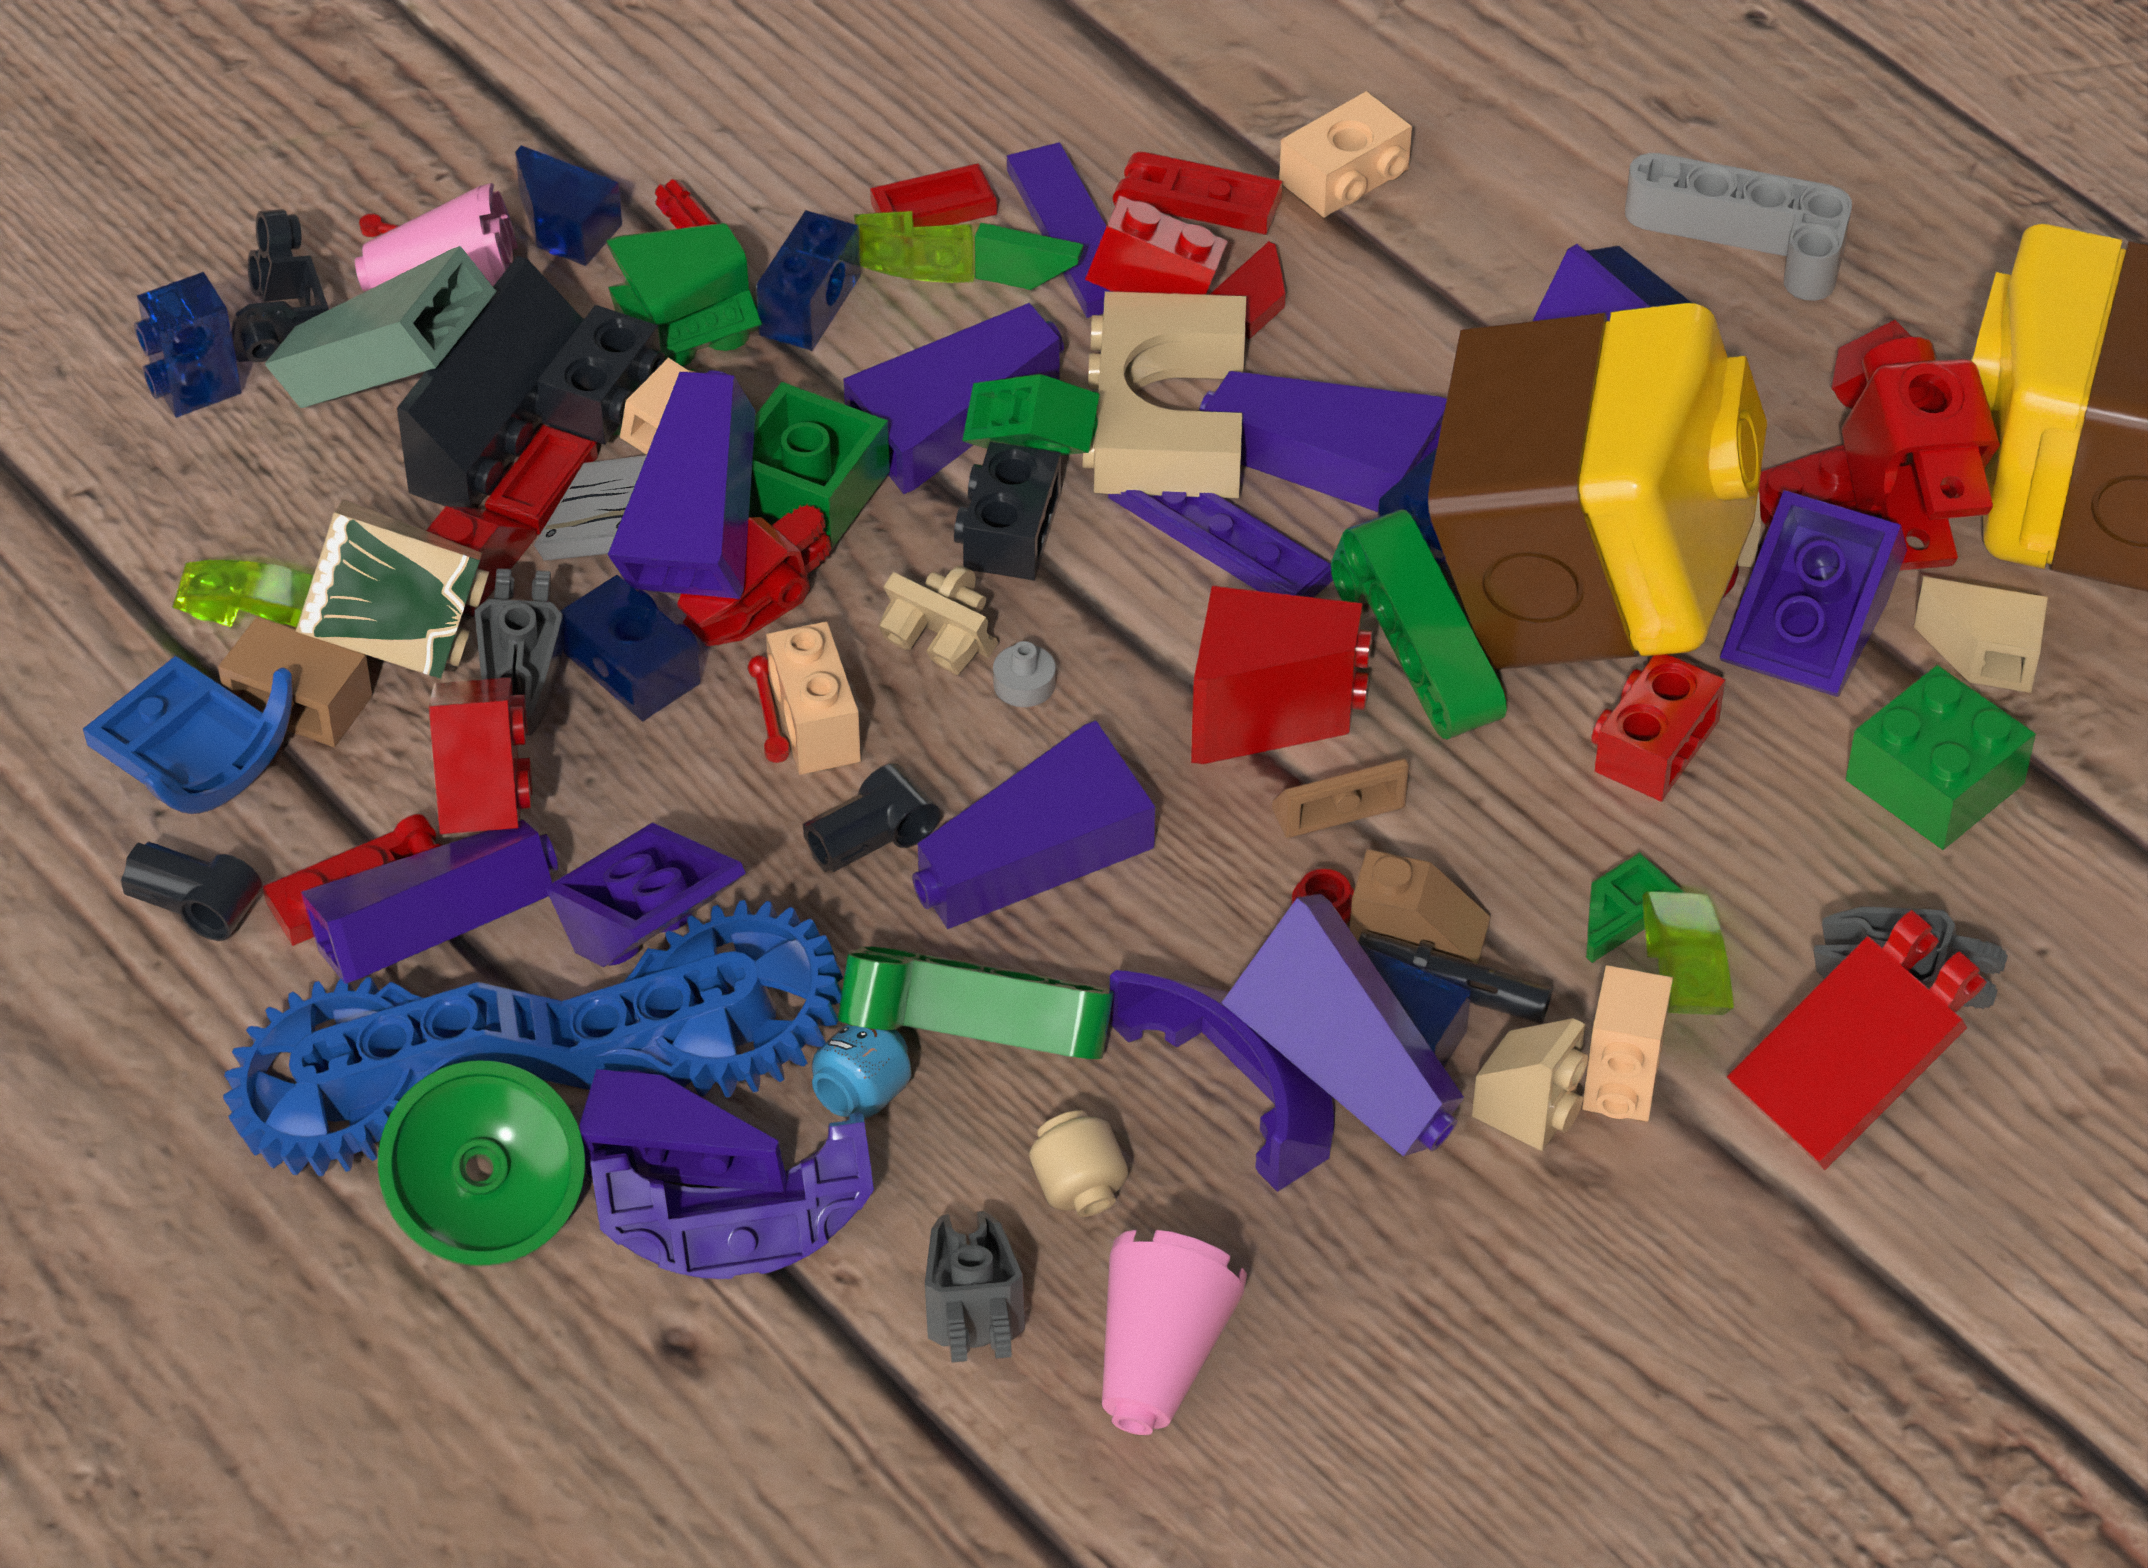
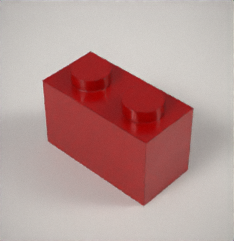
M1119 196L1085 280L1113 292L1206 295L1227 240L1213 235L1205 227L1187 224L1160 213L1148 203L1134 202Z

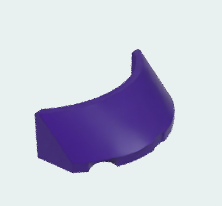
M1115 970L1110 975L1109 990L1113 991L1114 994L1109 1024L1127 1042L1130 1043L1141 1039L1143 1030H1158L1165 1032V1041L1175 1047H1179L1198 1034L1203 1033L1275 1104V1108L1260 1117V1132L1264 1136L1266 1143L1256 1153L1255 1167L1257 1172L1277 1192L1330 1158L1334 1134L1332 1096L1221 1003L1229 992L1144 973Z
M862 1112L849 1114L848 1121L829 1123L828 1138L823 1147L810 1157L801 1160L800 1164L785 1171L787 1178L785 1193L726 1187H687L671 1184L635 1171L626 1153L608 1155L606 1149L592 1151L590 1160L600 1230L617 1245L621 1244L635 1254L658 1264L659 1268L699 1278L732 1279L736 1275L756 1272L765 1274L789 1266L829 1243V1239L844 1227L858 1210L862 1209L874 1191Z

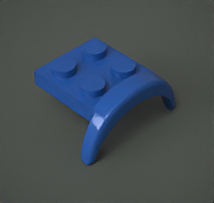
M174 656L83 728L87 746L143 783L154 797L170 808L187 814H200L211 811L245 790L267 768L279 750L291 715L292 674L284 667L274 672L271 693L266 708L262 713L179 657Z

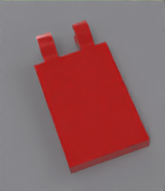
M1913 910L1906 913L1896 923L1888 941L1882 948L1867 936L1727 1076V1079L1737 1091L1824 1171L1967 1029L1963 1019L1956 1012L1965 1003L1974 998L1987 983L1978 974L1980 969L1960 951L1943 965L1930 989L1915 978L1909 970L1926 957L1936 947L1939 940L1930 932L1932 927Z

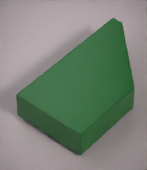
M980 223L975 234V278L1032 290L1077 265L1084 251V244Z

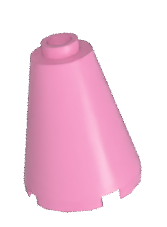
M489 183L478 186L364 243L362 249L363 256L355 258L356 273L362 290L364 292L458 246L464 249L489 283L494 286L510 266L509 263L513 262L512 250L518 248L509 213L500 192H493L494 184Z
M1133 1230L1126 1231L1115 1238L1109 1257L1102 1407L1113 1416L1112 1423L1119 1429L1136 1435H1149L1153 1432V1429L1167 1427L1172 1421L1244 1294L1247 1273L1241 1268L1237 1275L1227 1269L1231 1256L1199 1239L1170 1231L1156 1230L1152 1242H1133L1137 1231Z

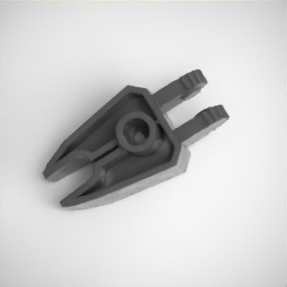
M497 569L494 599L486 600L475 609L481 680L511 678L513 695L516 692L517 681L518 695H525L528 727L526 735L532 736L548 710L565 646L563 614L550 602L551 571H536V576L532 582L533 601L511 600L514 597L515 589L512 569Z
M1858 907L1823 918L1822 927L1825 945H1815L1813 950L1816 971L1825 979L1867 936L1882 948L1888 941L1896 923L1906 913L1913 910L1932 927L1930 932L1939 940L1936 947L1909 970L1928 989L1934 984L1943 965L1959 951L1980 969L1979 972L1992 975L1994 973L2000 974V971H2004L2008 955L2006 950H2003L2002 946H1997L1996 943L1982 942L1980 939L1956 935L1955 923L1945 910ZM1985 979L1987 983L1982 990L1963 1006H1972L1975 1009L1990 1008V1005H1994L1998 989H1996V985L1992 984V981Z
M984 1211L977 1212L978 1230L969 1234V1245H967L965 1234H959L953 1230L949 1214L939 1217L931 1229L925 1276L928 1339L943 1347L949 1346L952 1363L967 1361V1353L970 1351V1347L977 1348L988 1344L994 1350L996 1359L1011 1357V1340L1015 1339L1025 1330L1022 1272L1001 1223Z

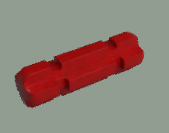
M671 179L666 185L659 184L655 189V195L657 196L656 206L666 217L670 218L669 221L676 229L717 224L693 196H690L691 193L679 180Z

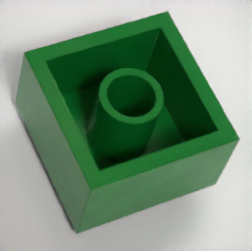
M781 382L755 415L749 517H762L772 526L787 513H793V509H798L799 506H806V504L808 506L814 505L816 509H820V513H823L825 520L823 532L825 531L826 536H829L832 549L890 472L888 420Z
M1936 665L1855 729L1846 781L1937 847L1944 850L2025 784L2036 733L1949 672Z

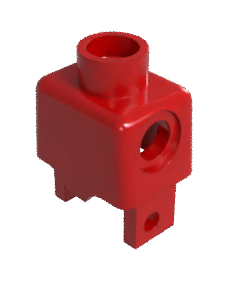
M1922 337L1893 339L1879 344L1864 355L1862 366L1867 385L1842 426V437L1858 512L1870 516L1882 515L1883 520L1902 526L1907 552L1899 571L1953 566L1958 559L1948 518L1989 514L1993 508V503L1984 469L1999 448L2000 441L1980 372L1974 362L1963 358L1937 360L1933 343L1929 339ZM1912 452L1913 462L1906 466H1899L1905 454ZM1912 536L1920 539L1924 544V549H1913L1908 544L1906 537Z

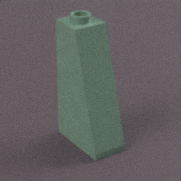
M458 246L295 326L265 362V365L300 408L431 370L439 365L497 291L464 249Z

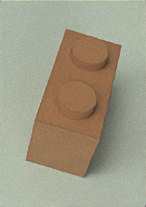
M256 616L218 666L222 687L263 713L271 693L274 672L281 667L288 669L292 674V708L287 731L335 748L372 698L366 654L296 632L297 628L292 625H281Z

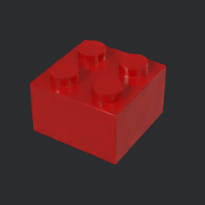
M511 678L434 683L429 702V717L440 834L518 828L521 809L531 808V796H533L530 757L518 758L517 750L518 745H526V733H528L525 695H513Z

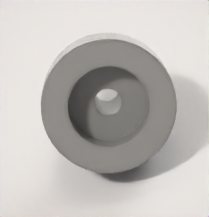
M1021 641L1014 646L1004 649L995 658L993 664V687L997 696L1005 703L1017 707H1032L1045 702L1053 694L1056 684L1055 662L1053 657L1043 648L1035 646L1031 642Z

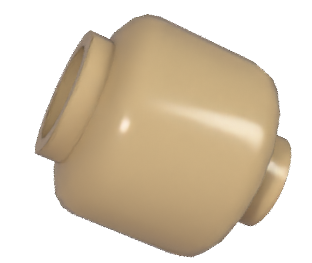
M1082 1110L1063 1113L1045 1122L1037 1131L1039 1138L1032 1145L1029 1156L1048 1204L1062 1211L1076 1210L1080 1217L1093 1216L1110 1208L1116 1202L1114 1193L1124 1185L1129 1175L1127 1164L1110 1124L1098 1117H1088L1087 1112Z

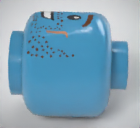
M849 1024L845 1025L826 1042L824 1047H820L814 1054L812 1060V1086L819 1101L829 1111L838 1116L847 1117L849 1114L862 1112L864 1119H867L878 1113L909 1083L911 1065L904 1038L896 1030H878Z

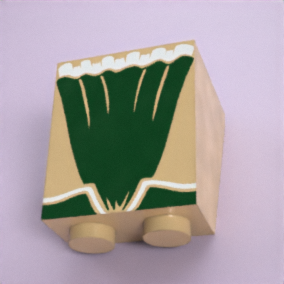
M342 500L333 514L296 632L441 679L446 663L459 666L470 632L458 628L465 604L478 608L489 572L478 569L482 556L481 552L358 504Z

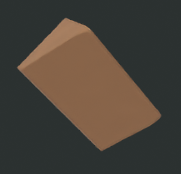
M1401 759L1285 789L1272 801V810L1286 838L1404 808L1406 804L1409 765L1406 759Z

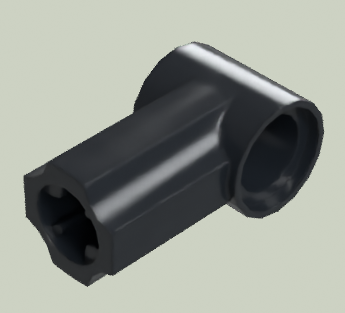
M888 764L878 768L864 780L857 796L803 823V835L811 850L813 859L824 872L829 870L835 872L890 842H893L899 848H909L917 845L934 831L941 813L939 807L904 767L899 764Z
M138 842L126 858V867L121 878L124 895L180 914L182 920L194 932L214 941H224L231 935L262 891L263 885L256 871L246 862L235 856L227 854L216 855L209 863L152 842H147L146 844Z

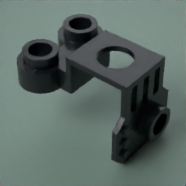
M284 209L259 211L256 216L255 228L259 249L249 252L248 277L253 294L256 297L262 296L265 303L248 304L235 313L228 344V354L238 362L267 361L295 326L329 310L311 255L293 257L291 250L299 249L301 246V226L297 215H287ZM311 288H312V291H313V294H314V300H315V305H313V306H311V301H310V290H311ZM298 299L301 307H292L285 301L279 300Z

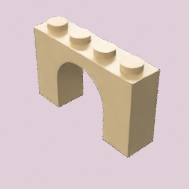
M1105 291L1103 315H1092L1091 350L1101 351V354L1089 353L1088 389H1098L1100 394L1096 412L1098 425L1095 436L1091 440L1089 453H1083V468L1094 469V493L1121 494V492H1126V490H1141L1147 495L1162 496L1163 491L1186 492L1187 497H1199V493H1214L1222 498H1239L1242 413L1170 410L1144 401L1135 392L1150 383L1168 378L1224 379L1229 371L1243 372L1246 296Z

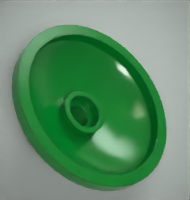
M481 1060L452 1064L427 1075L410 1088L396 1104L385 1124L380 1139L377 1162L378 1180L381 1194L392 1218L405 1235L420 1248L431 1255L455 1264L478 1267L496 1266L513 1262L535 1252L553 1238L565 1224L577 1203L583 1184L585 1171L584 1146L577 1122L569 1107L557 1092L542 1079L522 1068L507 1063ZM475 1158L484 1159L491 1166V1176L484 1181H474L466 1172V1164Z

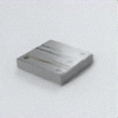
M647 455L583 463L534 544L544 561L608 554Z

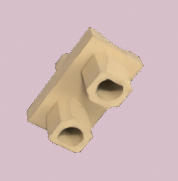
M962 565L956 566L946 577L931 572L926 579L925 587L895 572L891 574L885 583L884 589L891 602L887 606L878 627L888 642L905 650H911L926 627L938 633L927 649L930 659L939 667L956 675L964 669L976 652L989 658L998 645L997 639L987 634V618L979 614L985 606L986 597L973 591L976 578L972 570Z

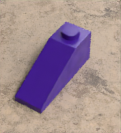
M596 1069L578 1127L583 1141L585 1166L588 1175H592L590 1164L592 1151L606 1149L608 1155L626 1153L635 1171L657 1180H664V1182L785 1193L787 1178L779 1141L663 1075L647 1074L638 1070L612 1071Z

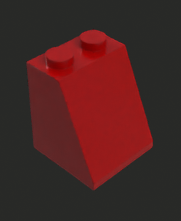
M1212 586L1194 674L1191 763L1208 764L1348 735L1353 709L1365 710L1368 694L1369 673L1358 672V667L1368 668L1372 643V630L1361 629L1363 603Z

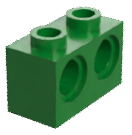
M1042 374L973 383L962 441L988 449L991 441L1061 452V456L1089 453L1091 440L1095 436L1098 425L1096 412L1100 394Z

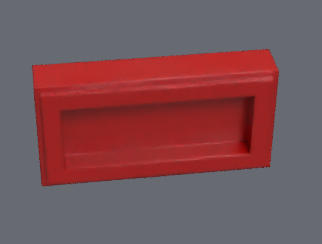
M979 163L870 188L871 205L888 240L997 215V199Z
M543 425L486 500V510L536 529V534L540 535L583 463L595 462L598 458L596 442Z

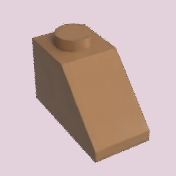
M1367 849L1352 897L1350 931L1356 940H1359L1363 930L1417 946L1423 940L1435 944V951L1479 964L1490 925V916L1431 862Z

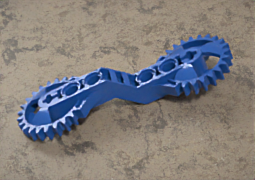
M741 900L733 916L725 917L719 905H716L712 908L711 922L703 925L696 917L691 915L687 917L690 932L686 935L681 936L676 932L668 930L665 936L670 948L667 951L648 948L633 972L622 983L563 1001L480 982L423 998L411 994L393 982H389L379 991L370 977H366L356 991L350 982L345 984L340 978L334 992L327 993L321 982L317 981L314 982L310 999L303 1001L293 991L288 994L290 1009L282 1013L275 1008L268 1007L265 1011L271 1023L266 1028L249 1026L246 1029L254 1044L252 1047L233 1049L232 1054L241 1067L225 1071L224 1077L232 1087V1090L225 1093L223 1099L232 1111L228 1116L231 1123L255 1156L261 1153L272 1168L277 1167L284 1161L292 1175H298L309 1161L316 1174L324 1176L330 1161L338 1159L345 1172L351 1170L354 1154L360 1151L371 1161L376 1160L377 1148L375 1143L380 1141L391 1112L404 1094L427 1075L452 1064L481 1060L507 1063L522 1068L542 1080L587 1090L591 1088L596 1069L612 1071L638 1070L647 1074L663 1075L682 1087H686L692 1081L699 1096L703 1097L710 1091L715 1082L719 1083L725 1097H731L736 1088L737 1081L746 1080L751 1091L755 1093L759 1091L760 1075L769 1072L774 1079L782 1082L785 1080L782 1064L788 1060L803 1067L808 1064L802 1051L806 1044L824 1047L826 1041L818 1026H831L838 1023V1018L832 1005L840 1003L842 991L838 982L843 979V974L826 935L820 936L812 919L800 922L795 909L789 907L778 916L771 901H765L756 915H752L746 901ZM734 943L735 951L717 954V947ZM770 987L806 999L794 1020H775L776 1005L768 991ZM335 1019L336 1025L315 1031L316 1025ZM754 1041V1050L737 1054V1046ZM280 1052L291 1053L289 1068L297 1082L296 1084L266 1074L269 1066ZM327 1120L333 1122L350 1120V1126L330 1133Z

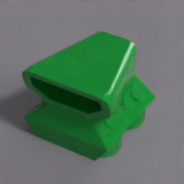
M726 223L621 235L606 240L613 258L626 279L625 282L608 287L614 309L617 312L658 325L660 349L665 355V360L670 358L684 367L695 358L697 350L706 347L720 351L735 350L743 346L749 340L750 333L756 331L762 325L749 290L748 266L745 252Z

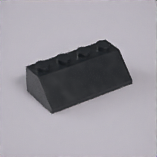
M520 256L515 258L493 286L497 292L439 365L434 369L427 370L397 407L409 494L442 506L478 508L486 496H490L502 481L505 471L516 457H520L542 424L537 380L584 319L528 259Z

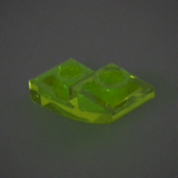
M912 211L854 214L856 265L879 273L911 280L947 283L974 282L971 224L913 227Z
M204 560L185 563L172 608L189 613L197 619L213 621L228 627H232L239 609L275 623L288 624L297 628L314 575L291 568L253 561Z
M1647 891L1642 895L1647 958H1658L1659 975L1673 977L1668 1013L1727 1014L1734 1008L1729 965L1719 922L1708 894Z

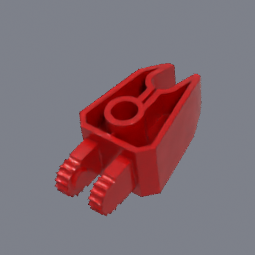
M806 504L803 507L799 506L798 509H793V513H787L772 526L762 517H749L745 580L741 598L681 594L677 606L687 615L683 625L706 646L722 645L746 639L802 604L810 590L807 574L818 567L820 561H825V558L830 556L829 551H831L829 536H826L825 531L823 532L825 520L823 513H820V509H816L814 505L808 506Z

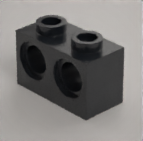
M595 304L537 380L542 423L606 445L620 424L622 425L626 400L665 361V355L660 349L658 325Z
M990 441L983 465L974 464L971 469L968 483V500H971L969 508L960 507L956 516L954 542L963 544L964 567L972 571L1035 581L1061 496V452Z

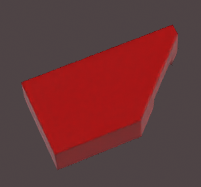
M1270 241L1209 294L1246 296L1245 337L1249 339L1285 308L1286 292L1276 245Z

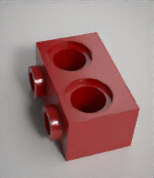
M1654 655L1643 671L1635 669L1630 674L1624 685L1621 701L1614 711L1605 709L1597 720L1591 742L1597 745L1594 772L1662 802L1718 724L1726 679L1671 655Z

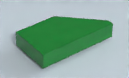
M1640 852L1591 884L1586 958L1591 963L1679 908L1682 904L1683 890Z

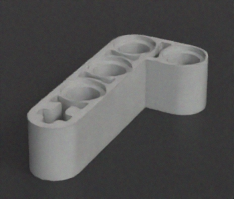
M1661 153L1640 155L1630 164L1625 216L1634 226L1665 234L1787 256L1784 286L1790 294L1803 300L1816 301L1824 299L1832 294L1835 289L1845 251L1852 209L1851 198L1841 188Z

